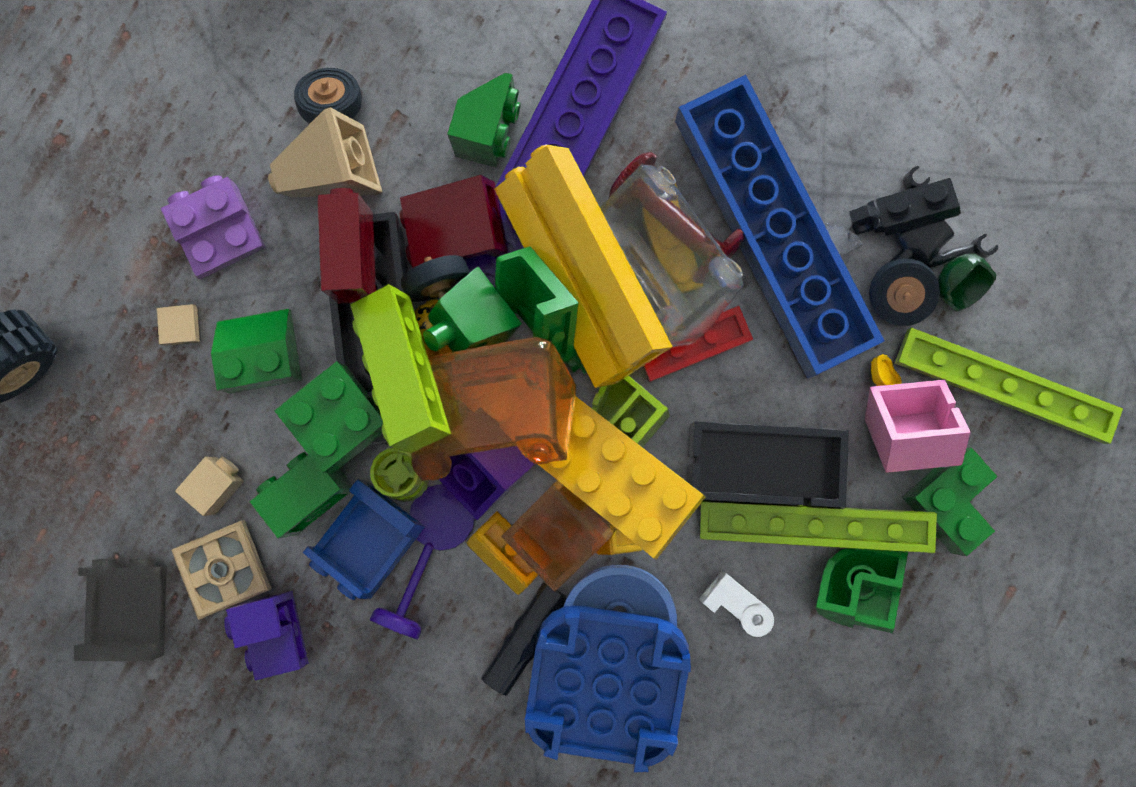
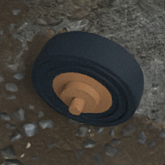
M321 68L309 72L298 81L294 90L297 110L300 116L309 124L323 110L330 107L351 119L357 115L361 108L362 96L359 84L353 75L342 69Z
M449 255L435 259L426 257L424 263L412 268L403 275L401 286L404 293L410 296L412 302L426 301L437 297L440 299L469 274V269L463 257L459 255Z
M907 258L896 259L882 266L874 275L869 290L872 307L878 316L884 321L897 326H910L926 319L936 308L940 294L939 283L932 270L920 261Z

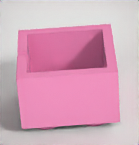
M945 380L870 387L864 420L886 473L962 465L971 432L959 408H955L956 402Z

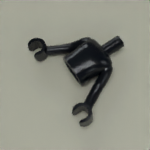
M915 166L904 176L903 183L907 190L929 183L930 177L922 183H916L913 180V173L919 166ZM945 220L895 233L896 242L901 251L889 262L907 258L920 261L931 268L948 263L964 254H976L985 259L996 253L998 245L989 249L988 252L984 251L981 247V241L987 237V234H983L973 240L970 245L946 250L938 254L940 249L954 237L952 228Z

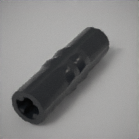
M546 582L541 584L481 676V680L498 693L508 696L528 663L534 658L537 635L542 622L553 611L564 607L566 595Z

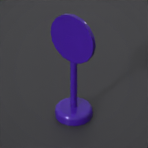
M443 484L428 487L411 504L409 514L425 526L416 538L417 541L425 546L396 613L384 608H377L370 617V621L417 640L421 634V625L404 616L432 550L444 551L456 548L467 540L473 531L475 518Z

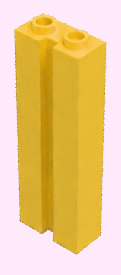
M543 145L531 153V159L525 163L526 168L517 167L509 171L505 175L506 180L494 190L523 247L530 246L579 302L574 348L594 387L613 385L673 346L569 148Z

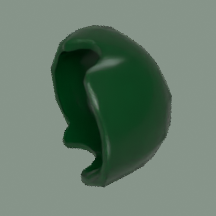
M976 254L961 255L948 262L937 277L940 289L939 296L954 311H961L979 301L990 290L997 275L983 257Z

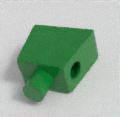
M478 266L438 300L428 315V319L433 326L423 332V338L426 345L432 351L436 352L448 345L456 357L463 359L508 341L522 323Z

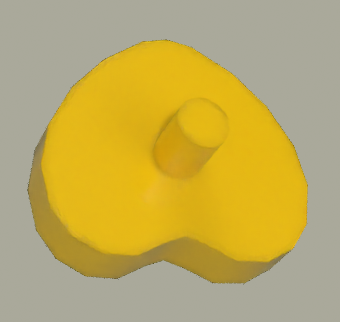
M882 354L873 358L871 374L872 381L876 386L902 384L899 373L894 369L893 363L887 355Z

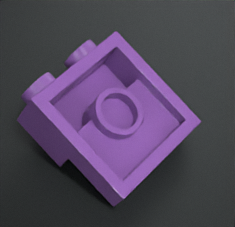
M219 175L209 177L201 182L202 189L190 195L187 191L175 193L167 199L169 204L160 208L175 241L181 244L195 276L199 279L266 248L237 185L228 177L223 179Z

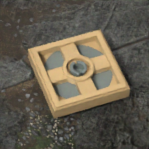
M245 520L171 550L198 620L272 590Z

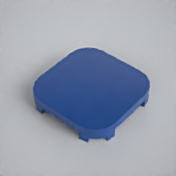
M565 606L553 611L542 622L537 635L525 714V733H529L532 741L544 750L543 756L558 760L559 753L633 764L634 772H649L648 767L662 762L668 755L673 756L678 745L677 734L688 673L691 672L689 645L683 632L672 622L652 616L587 606Z

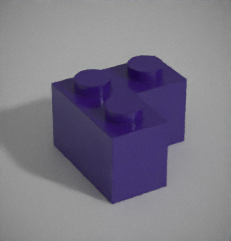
M293 591L248 601L226 609L227 617H225L224 625L227 637L230 640L233 639L235 648L247 645L245 663L247 669L250 672L253 671L255 681L299 670L309 664Z

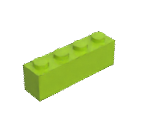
M388 284L351 304L354 316L353 329L361 341L364 352L362 361L371 377L373 385L372 397L375 404L379 407L383 420L382 433L389 446L412 453L450 435L449 425L410 296Z

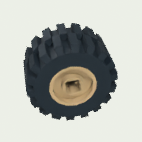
M14 309L0 312V403L21 394L35 384L51 367L58 353L56 345L30 315L23 310L16 311Z

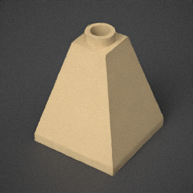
M331 107L323 110L270 164L272 173L268 175V180L276 194H283L289 197H318V195L330 194V190L334 188H350L354 190V193L358 192L360 196L383 193L364 125Z

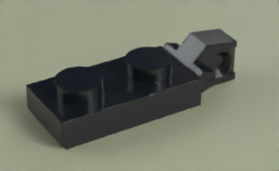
M951 178L878 198L876 201L873 200L867 203V205L849 211L855 235L874 230L875 233L885 232V236L961 214L960 204Z

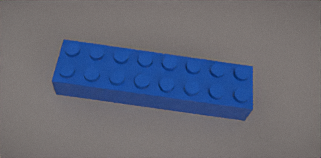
M744 75L680 106L675 123L732 233L737 229L743 231L744 239L739 247L807 379L884 342V338L747 76Z

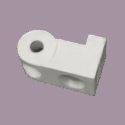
M722 570L699 598L714 613L722 605L736 617L738 625L753 637L767 635L774 626L772 611Z

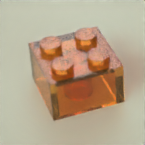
M557 480L501 537L555 592L610 539L617 529Z

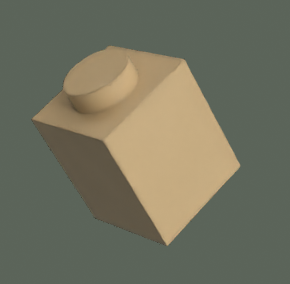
M223 456L219 459L217 457H204L175 492L202 516L215 515L244 481L236 474L239 469Z

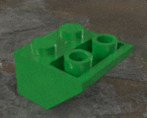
M503 73L458 98L447 133L455 157L495 168L498 166L500 157L506 158L511 137L507 136L510 123L516 124L521 103L517 102L519 90L514 87L512 74Z

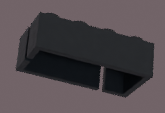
M695 421L690 424L689 457L696 458V464L688 465L687 482L701 492L707 500L846 508L849 430Z

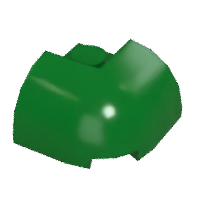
M857 548L840 550L831 559L829 558L823 571L816 611L822 617L840 625L851 628L854 625L893 634L908 552Z

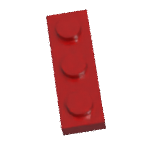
M740 306L667 334L673 347L645 364L643 368L650 383L751 342L753 337Z

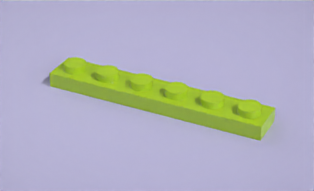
M912 327L907 329L895 361L897 365L936 380H945L949 385L1103 444H1111L1123 411L1121 407Z
M703 500L701 503L700 539L935 553L937 514L935 512Z

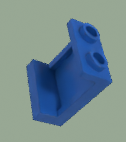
M357 479L349 489V492L354 495L317 545L314 547L307 546L303 551L311 559L309 566L324 577H328V575L339 582L337 589L352 600H356V598L371 599L425 528L423 524L389 497L375 489L370 482Z

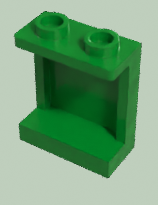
M530 246L497 257L495 289L511 310L517 313L533 332L531 363L540 372L572 360L579 302Z

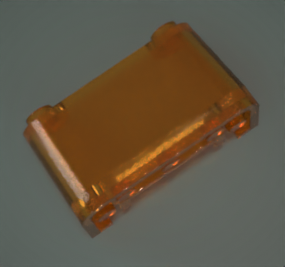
M531 337L428 357L451 434L411 453V465L422 481L438 480L439 478L446 477L450 473L452 465L449 456L517 446L520 452L535 464L567 460L577 385L556 347L546 339Z

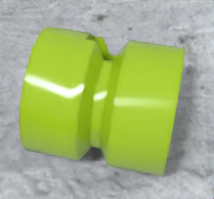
M387 448L380 452L373 460L370 477L375 489L392 499L406 502L420 497L427 489L429 470L425 463L414 454L397 448Z

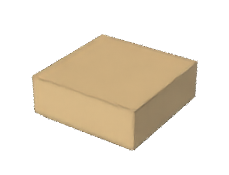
M196 305L156 308L160 345L168 346L200 342L198 309Z

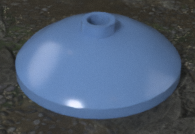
M610 565L591 571L572 587L564 603V607L587 606L606 610H613L617 606H622L626 609V613L658 617L672 622L677 627L675 604L667 588L649 572L629 565Z

